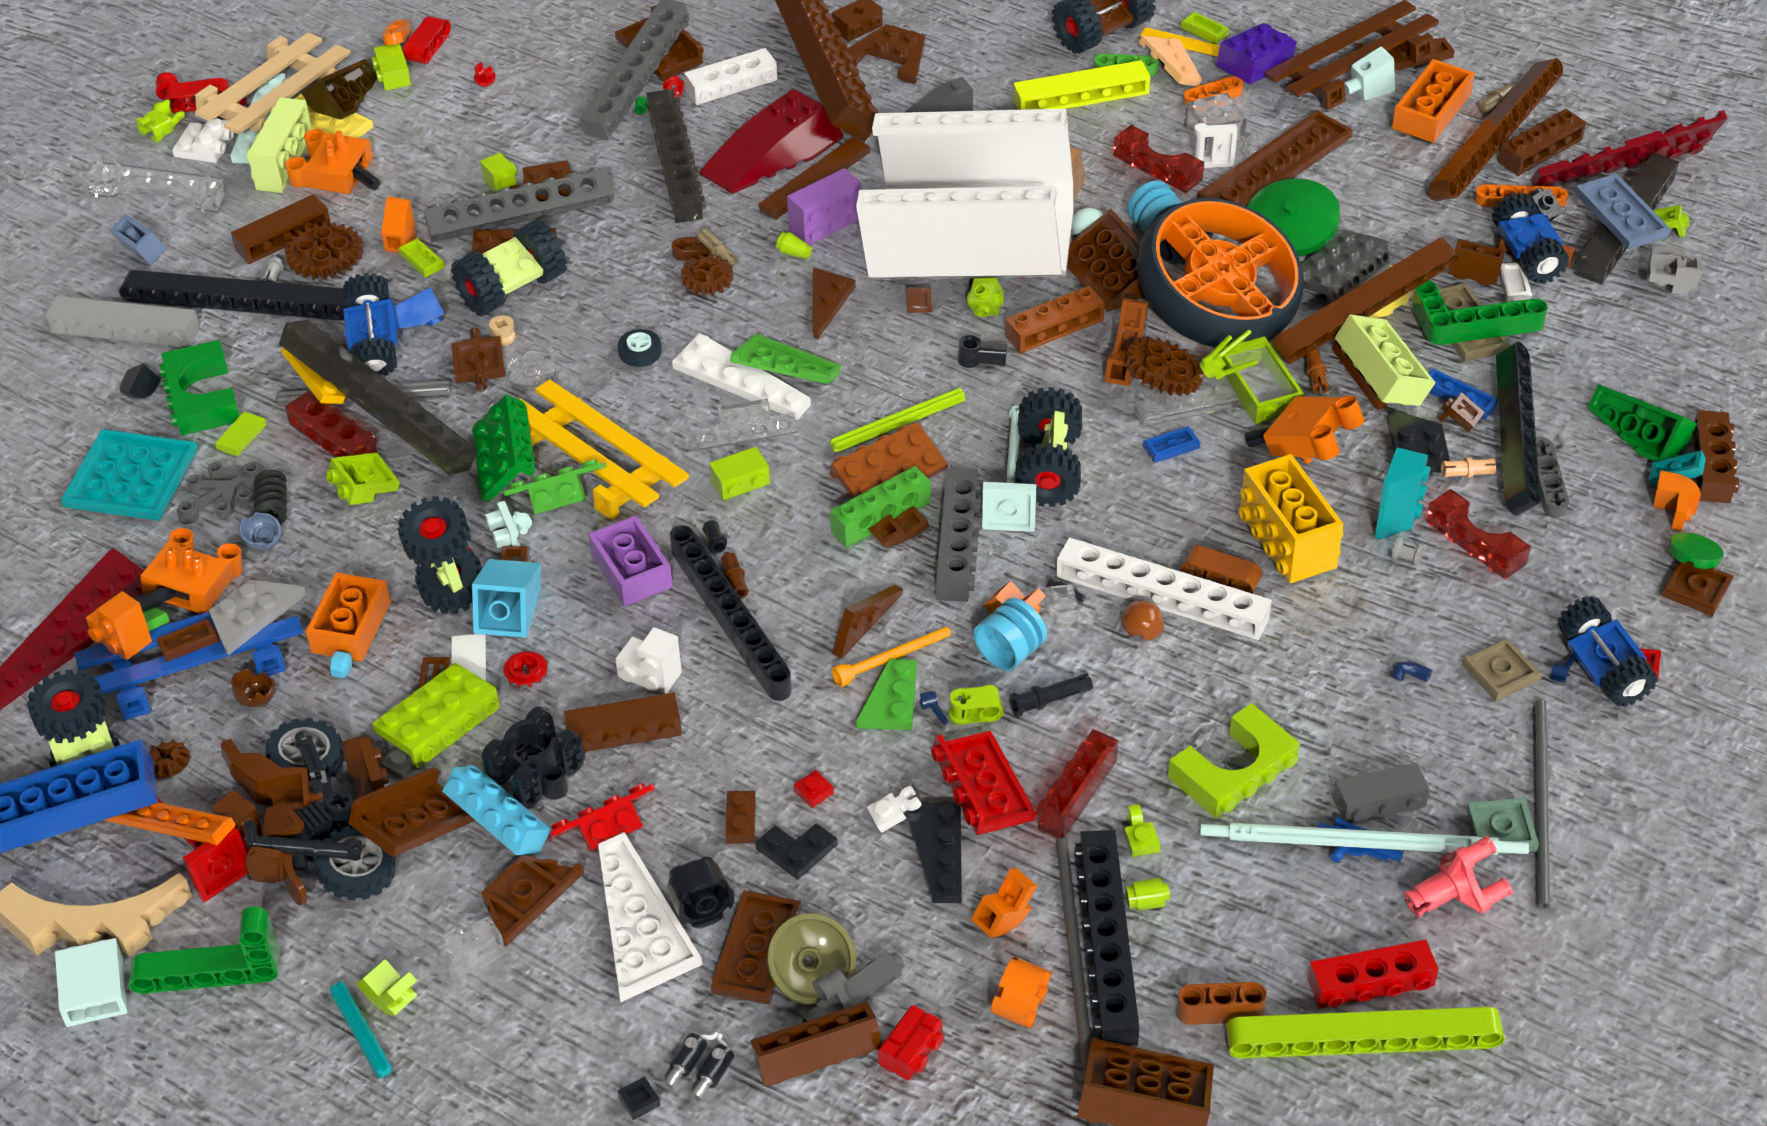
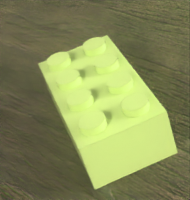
M280 97L276 105L272 107L268 119L264 121L260 133L256 135L253 145L248 149L247 161L250 163L251 178L254 180L256 190L282 193L289 181L285 165L286 161L292 157H302L307 149L304 135L307 131L312 130L306 100Z
M1349 315L1335 336V339L1341 345L1342 351L1350 357L1354 367L1362 373L1365 381L1372 386L1377 393V397L1382 402L1420 406L1435 384V381L1385 319Z

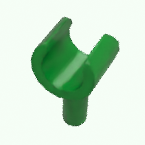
M640 96L635 101L634 111L639 115L644 114L647 108L666 107V102L647 101L645 97Z

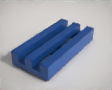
M1186 426L1143 440V448L1148 450L1147 454L1149 457L1152 456V461L1157 463L1199 449L1200 441L1190 427Z

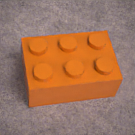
M335 572L306 630L311 653L333 657L336 651H344L351 654L352 660L362 662L391 604L387 582Z

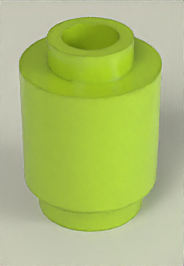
M1160 877L1134 881L1132 885L1125 886L1129 909L1136 908L1137 911L1165 907V901L1170 900L1168 883H1162Z

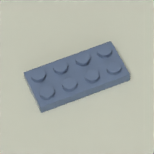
M1617 173L1576 186L1575 194L1627 249L1669 237L1671 229Z

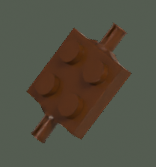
M567 160L522 168L523 184H539L547 178L561 179L565 178V175L572 173ZM522 184L510 186V190L519 188ZM562 189L558 191L561 196L566 197L570 195L568 190ZM542 194L535 197L540 202L548 199Z
M475 327L476 334H474V328L470 329L471 339L464 342L451 343L456 383L476 381V389L481 391L482 384L484 391L487 388L486 379L506 377L500 337L482 338L480 337V329Z

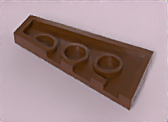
M1445 38L1433 39L1434 55L1418 64L1410 61V52L1400 46H1396L1387 52L1394 58V71L1428 64L1433 59L1443 61L1454 58L1455 50ZM1355 43L1354 51L1363 47V43Z

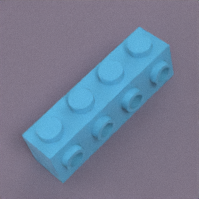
M468 765L467 767L453 768L444 786L443 793L515 855L540 853L551 830L546 824L477 766Z

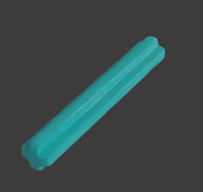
M341 981L330 987L331 996L376 1076L384 1078L390 1075L393 1070L391 1064L347 986Z

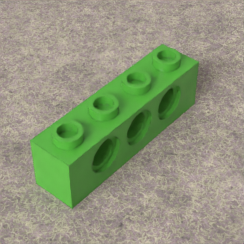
M914 466L830 511L831 533L846 548L871 535L869 528L889 514L895 519L912 506L918 510L931 503L930 480Z

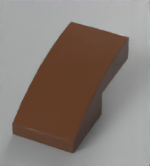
M912 506L895 519L889 514L869 528V531L885 548L905 542L930 527L928 521Z

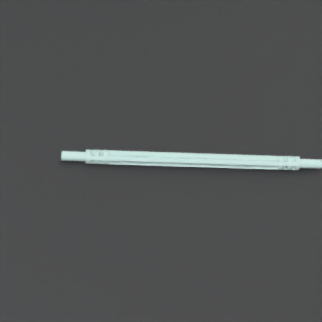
M1230 823V826L1201 824V836L1230 837V840L1449 853H1453L1454 850L1462 846L1466 848L1483 838L1477 836ZM1490 837L1489 841H1493L1497 850L1496 853L1491 855H1498V853H1529V842L1498 841L1499 838Z

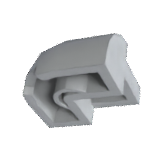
M1652 245L1647 281L1659 286L1670 284L1672 294L1684 293L1691 290L1698 283L1702 275V260L1700 257L1693 258L1686 255V250Z

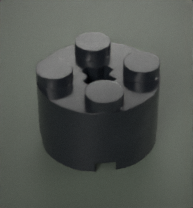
M703 857L699 860L688 862L683 866H675L670 870V879L667 883L666 892L680 920L684 924L689 923L695 928L713 925L724 917L722 913L727 907L731 909L733 906L734 892L721 868L711 857Z

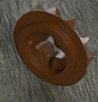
M172 739L170 742L165 743L161 740L160 745H151L149 754L153 759L155 777L167 778L175 776L188 765L190 754L183 742L177 743ZM162 755H165V756L171 755L172 760L167 759V758L161 759V756H162Z

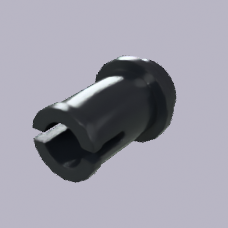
M714 520L704 523V527H702L708 540L707 547L714 553H721L726 549L728 541L722 535L718 522Z

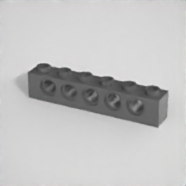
M947 468L936 577V600L968 602L969 591H974L975 575H971V571L976 572L977 556L972 555V552L978 551V536H974V533H979L980 517H975V514L981 513V498H977V495H982L983 480H978V469Z

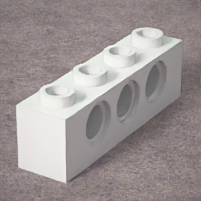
M763 48L685 72L686 92L694 103L699 105L776 81V61L767 49Z

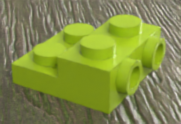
M378 453L331 458L329 469L326 471L328 483L335 484L339 498L346 499L349 505L373 502L375 494L398 491L400 485L399 480Z

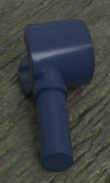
M1571 655L1563 666L1554 663L1550 676L1551 680L1565 683L1570 667L1577 660L1574 655Z
M933 691L920 693L921 699H919L922 710L932 708L943 725L948 724V719L938 705L936 693Z

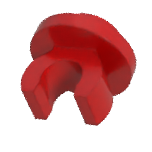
M480 62L474 67L475 74L473 78L477 85L487 87L495 82L496 75L491 66L484 69L483 63Z

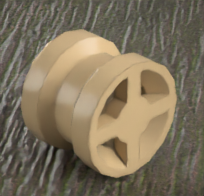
M500 315L490 321L491 338L500 337L502 346L509 345L515 341L516 335L513 330L514 323L511 317Z

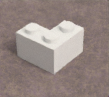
M653 627L644 641L631 637L616 658L618 677L626 682L641 685L650 691L667 694L682 673L678 636Z

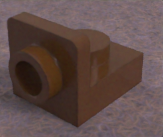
M1460 393L1455 399L1450 397L1442 405L1443 413L1438 419L1442 422L1448 416H1451L1469 432L1485 412L1467 396Z

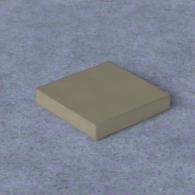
M1508 638L1464 658L1462 666L1495 701L1540 681L1542 676L1536 667Z

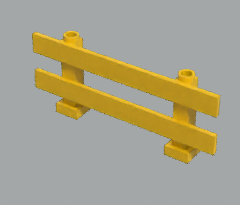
M548 380L535 388V392L555 405L554 408L543 414L522 400L527 407L532 446L546 439L580 464L597 459L598 463H606L607 468L593 471V473L612 486L605 488L600 484L594 488L593 500L594 509L611 521L619 516V507L631 499L643 508L657 500L659 494L651 489L650 486L662 479L675 488L689 478L687 472L672 463L667 457L662 456L552 380ZM576 420L642 466L629 474L563 427Z

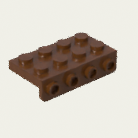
M656 5L651 7V13L655 9ZM648 18L615 31L616 40L627 49ZM682 29L678 39L674 41L668 54L664 56L654 74L664 81L671 76L678 75L703 64L702 54L704 50L701 43L690 36L688 31Z
M432 767L367 795L358 797L351 806L348 824L382 848L386 853L395 857L472 823L475 819L442 792L444 787L437 783L439 770Z

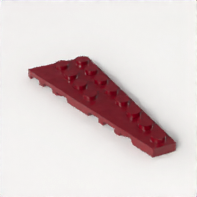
M1722 110L1714 118L1705 120L1703 116L1697 118L1696 122L1686 127H1683L1682 123L1674 125V127L1666 130L1664 134L1662 131H1655L1625 141V146L1613 150L1611 146H1608L1591 157L1589 153L1582 154L1575 158L1572 163H1569L1568 160H1563L1537 169L1531 178L1533 186H1552L1556 182L1564 181L1567 183L1583 176L1590 178L1605 171L1606 173H1612L1623 167L1631 169L1646 162L1653 164L1664 158L1676 159L1682 154L1690 153V155H1694L1703 150V147L1712 140L1713 135L1728 118L1725 110Z
M112 548L0 666V710L31 689L36 683L42 681L44 677L49 676L75 657L74 652L84 650L93 644L94 641L88 634L89 626L86 617L122 591L133 599L142 596L141 575L144 570L116 549Z

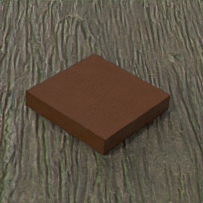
M1679 561L1661 596L1707 615L1714 616L1734 576L1715 568H1695L1693 566L1694 563L1687 561L1686 564Z

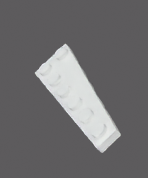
M701 333L672 361L673 369L796 420L811 406L810 397L768 372L731 363L730 356L732 351Z

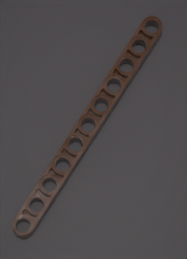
M1558 58L1536 62L1432 180L1429 185V194L1432 200L1442 201L1460 196L1500 149L1501 144L1508 140L1561 78L1563 65Z

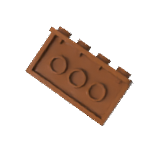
M916 422L910 426H902L897 432L889 436H881L871 445L860 446L854 453L846 457L843 455L836 458L832 463L830 476L833 479L838 478L853 499L914 466L929 479L947 470L948 463L920 424Z

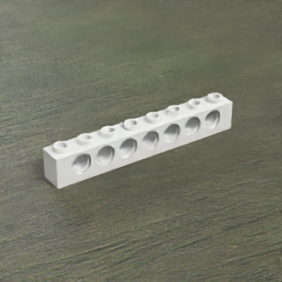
M1070 537L1057 558L1058 578L1128 600L1150 601L1158 606L1160 610L1256 640L1260 639L1270 618L1271 599Z

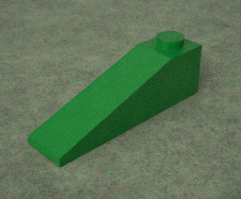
M1600 384L1597 385L1588 405V408L1611 427L1640 456L1655 462L1673 458L1684 450L1697 425L1684 416Z

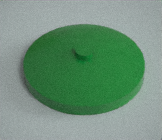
M1294 178L1274 182L1257 192L1247 206L1259 212L1280 228L1294 246L1298 256L1313 253L1329 243L1337 233L1341 221L1340 206L1333 192L1326 186L1308 179Z

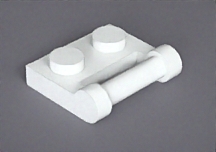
M1204 123L1196 124L1194 131L1196 147L1195 155L1192 157V166L1195 168L1234 166L1237 139L1236 124L1210 126ZM1205 137H1212L1210 157L1204 156Z

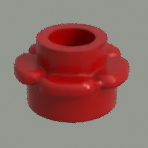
M671 76L669 79H666L663 83L665 95L672 98L679 97L684 91V82L679 80L677 76Z

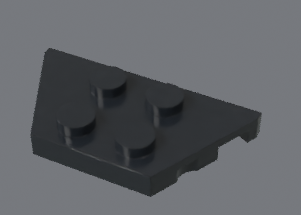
M1388 409L1387 421L1394 453L1398 447L1428 455L1426 466L1431 467L1429 476L1433 472L1442 471V461H1450L1442 424Z

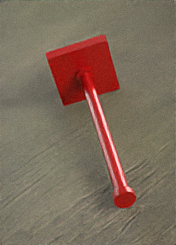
M235 827L218 845L183 838L195 849L182 858L197 895L204 903L247 875V852L240 833Z

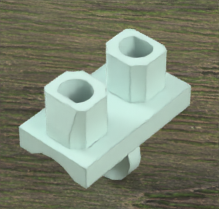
M505 501L498 502V511L485 514L490 531L503 528L492 532L496 547L498 549L508 545L520 546L517 539L518 533L526 534L532 525V520L527 513H520L518 511L514 512L511 517Z

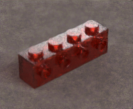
M1092 729L1086 740L1080 744L1072 760H1069L1061 776L1058 780L1054 781L1045 799L1040 801L1036 810L1038 829L1060 839L1066 837L1117 762L1118 739Z

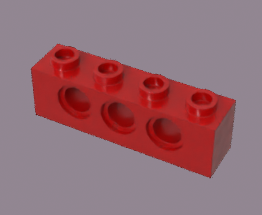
M1425 939L1310 961L1307 980L1318 1009L1325 1007L1336 1008L1356 1001L1366 1002L1372 998L1387 995L1397 996L1403 992L1427 990L1435 986L1439 968Z

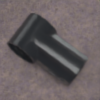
M965 335L959 340L958 363L966 368L976 367L979 363L1005 366L1008 344L981 342L977 336Z

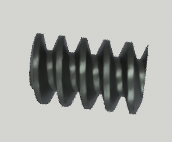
M271 469L259 473L253 482V514L255 512L271 514L278 519L280 525L287 519V478L283 472Z

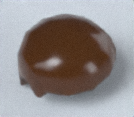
M247 668L235 673L231 678L233 696L242 706H263L269 703L276 693L274 679L267 676L264 671L260 675H254Z

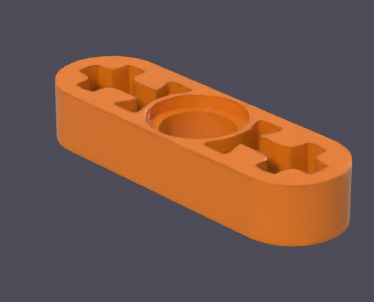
M409 19L393 21L386 27L382 33L384 45L399 44L406 39L411 32Z
M1229 76L1188 89L1184 92L1183 105L1188 109L1197 110L1238 97L1243 93V80L1236 76Z

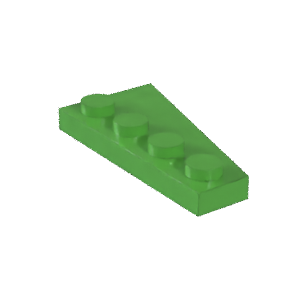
M755 334L737 348L730 356L731 363L829 384L841 372V365L758 334Z

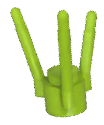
M1247 330L1225 347L1232 339L1230 335L1227 336L1209 355L1202 359L1199 365L1209 379L1216 377L1217 380H1220L1226 375L1258 364V360H1253L1223 370L1226 364L1222 357L1248 337L1251 331Z

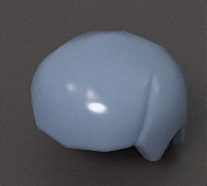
M255 512L248 519L243 518L238 529L243 543L255 551L271 549L280 541L282 535L278 519L271 514Z

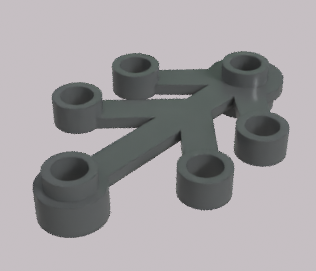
M213 462L207 468L212 479H219L221 477L234 478L231 480H202L199 475H190L186 479L189 491H212L194 502H181L177 508L179 521L183 524L195 523L199 519V510L222 497L221 501L214 507L216 515L219 518L229 517L232 514L231 504L235 490L242 484H244L243 488L236 493L238 503L240 505L251 504L254 500L252 495L254 479L259 473L265 471L264 466L257 462H250L242 468L223 467L220 462Z

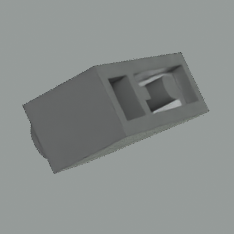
M964 77L942 83L904 113L911 111H973V89Z

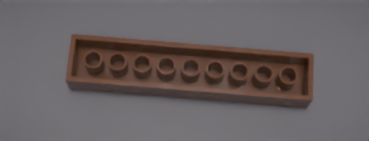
M775 0L830 123L865 142L873 133L874 117L878 110L873 106L871 102L872 97L867 93L866 85L860 79L859 70L854 66L853 58L846 49L847 45L841 39V32L834 24L835 20L829 13V7L823 0Z

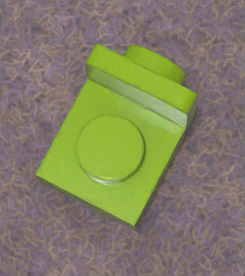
M1681 205L1653 210L1670 229L1677 228L1679 236L1685 237L1686 228L1689 227L1690 223L1688 214L1683 213Z

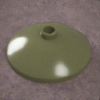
M801 914L787 920L775 931L767 950V967L775 986L786 997L801 1004L816 1005L821 997L815 991L812 982L821 975L826 976L838 968L848 979L855 974L856 950L850 935L837 921L821 914ZM804 957H808L811 960L810 967L804 966L802 962Z

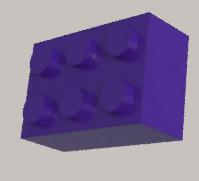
M1262 23L1222 41L1216 66L1250 85L1265 78V71L1294 57L1297 41L1290 38L1287 34L1273 29L1271 25Z

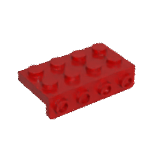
M991 730L950 741H945L942 734L935 735L934 745L931 746L932 758L934 762L939 763L944 781L950 784L955 802L961 805L965 821L968 825L972 826L976 835L1035 821L1036 812Z

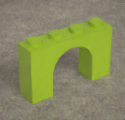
M1252 703L1231 717L1229 735L1254 756L1256 761L1253 764L1239 770L1222 769L1209 762L1191 745L1169 760L1168 778L1215 819L1223 813L1232 811L1237 803L1244 798L1253 796L1258 788L1265 783H1271L1279 773L1286 768H1292L1299 759L1300 742Z

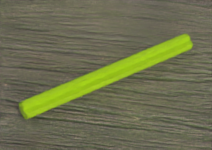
M956 388L831 438L830 447L833 452L838 453L965 401V393L961 388Z

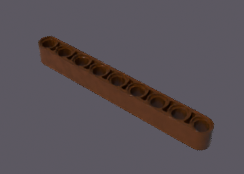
M1443 237L1438 238L1285 330L1272 341L1271 346L1287 364H1292L1335 338L1349 315L1364 317L1373 315L1450 268L1458 260L1459 254Z

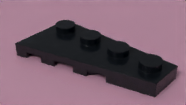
M956 802L921 803L922 805L918 809L905 811L904 813L909 823L911 836L915 842L916 852L923 868V875L932 903H962L961 805Z

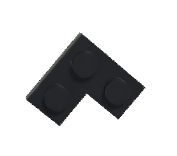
M817 823L797 840L775 825L758 839L755 845L756 850L799 880L838 845V840Z

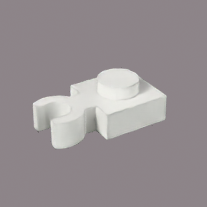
M911 786L904 788L896 798L890 793L867 807L881 833L905 820L906 817L903 812L916 810L922 805L917 796L909 800L916 795Z

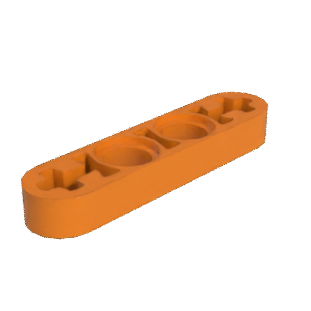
M1484 184L1476 188L1474 201L1483 207H1498L1496 203L1498 201L1503 202L1504 195L1515 193L1517 196L1518 192L1528 195L1541 187L1543 191L1550 188L1560 206L1565 207L1568 192L1564 188L1551 186Z

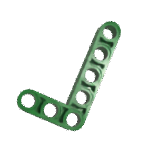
M1430 280L1414 289L1412 307L1426 338L1435 345L1537 332L1544 327L1548 309L1546 302L1541 299H1526L1448 310L1437 285Z
M256 906L247 907L242 910L239 931L240 944L141 953L133 956L129 976L130 990L139 994L263 983L275 980L278 977L279 946L268 912L264 908Z

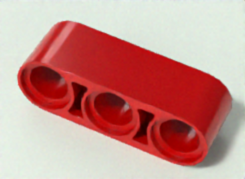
M426 16L404 45L403 55L405 60L421 64L429 63L448 38L451 29L450 21Z
M223 78L174 83L165 88V100L170 101V109L173 113L196 111L195 95L212 85L217 88V94L219 95L228 89L230 84Z

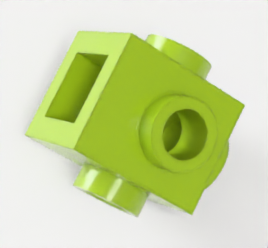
M974 278L971 292L967 295V304L971 307L975 316H998L1000 306H1003L1004 291L997 278Z

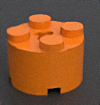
M1013 956L999 983L1000 988L997 996H994L990 1013L1031 1029L1038 1013V1006L1043 1004L1049 987L1047 986L1052 972Z

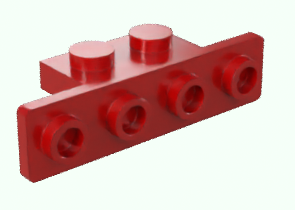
M641 783L629 789L630 794L621 799L619 795H615L603 802L604 807L597 810L589 807L577 814L578 819L568 822L566 818L551 826L553 830L549 832L547 837L551 841L578 828L589 852L599 848L598 844L624 832L628 835L643 827L632 803L652 794L656 788L654 784L646 787L644 783Z

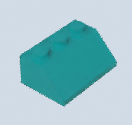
M1396 448L1383 483L1375 539L1380 540L1412 529L1415 519L1421 518L1424 504L1420 503V500L1424 501L1427 491V485H1423V482H1427L1431 467L1426 466L1428 455Z

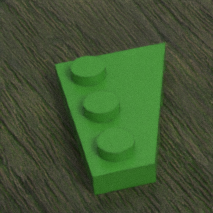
M889 659L856 721V728L912 730L917 660Z

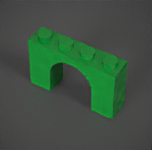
M220 340L161 353L163 363L158 365L162 378H167L162 380L165 393L170 394L166 396L169 410H174V412H170L173 427H179L181 436L233 424L240 415L232 387L205 394L186 392L187 388L197 381L228 374Z

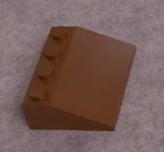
M1109 209L1070 243L1067 268L1084 287L1090 286L1105 302L1104 309L1107 312L1122 307L1124 298L1138 300L1145 297L1137 272V257L1141 240L1112 209Z
M1092 1038L1077 1117L1091 1123L1101 1122L1114 1126H1207L1211 1106L1214 1064Z

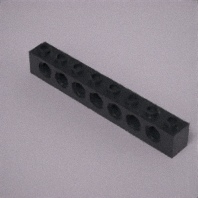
M1116 830L1080 831V843H1075V860L1081 861V867H1077L1078 885L1084 886V891H1080L1081 909H1086L1087 915L1082 916L1083 933H1089V940H1085L1086 958H1092V965H1088L1089 983H1094L1095 990H1091V1008L1097 1009L1098 1016L1093 1017L1094 1034L1100 1035L1101 1040L1128 1046L1138 1045L1140 1027Z

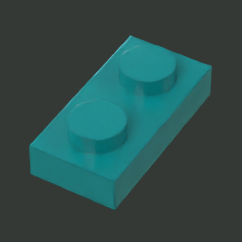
M1701 450L1652 462L1649 480L1653 487L1656 486L1660 470L1681 474L1688 478L1703 475L1706 457Z

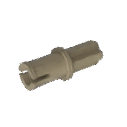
M1508 83L1501 89L1492 91L1489 97L1479 103L1480 111L1488 113L1495 109L1514 88V85Z
M705 228L698 233L697 238L711 251L710 254L717 257L720 255L722 261L727 259L729 265H732V267L736 265L739 258L725 246L724 241L720 242Z

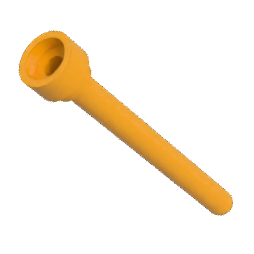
M943 627L854 665L842 663L834 666L831 669L833 679L838 687H844L851 684L856 675L885 664L889 659H897L949 637L951 630L948 627Z

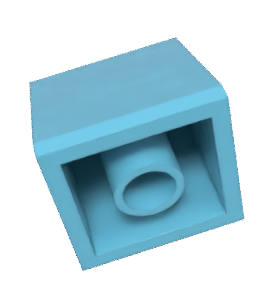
M488 559L472 583L473 633L523 638L528 636L541 590V563Z

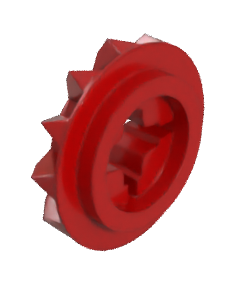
M523 651L512 655L505 662L503 671L509 684L515 683L518 688L522 685H528L531 688L532 683H541L542 677L547 676L548 666L545 658L539 653ZM523 665H526V668H528V674H524Z

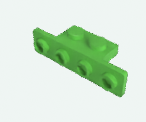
M597 459L582 463L583 468L573 470V466L557 470L559 474L557 476L549 477L547 473L533 477V483L525 485L523 480L509 484L510 489L503 491L504 496H511L529 491L535 514L543 513L586 500L580 475L604 469L607 466L606 463H598Z

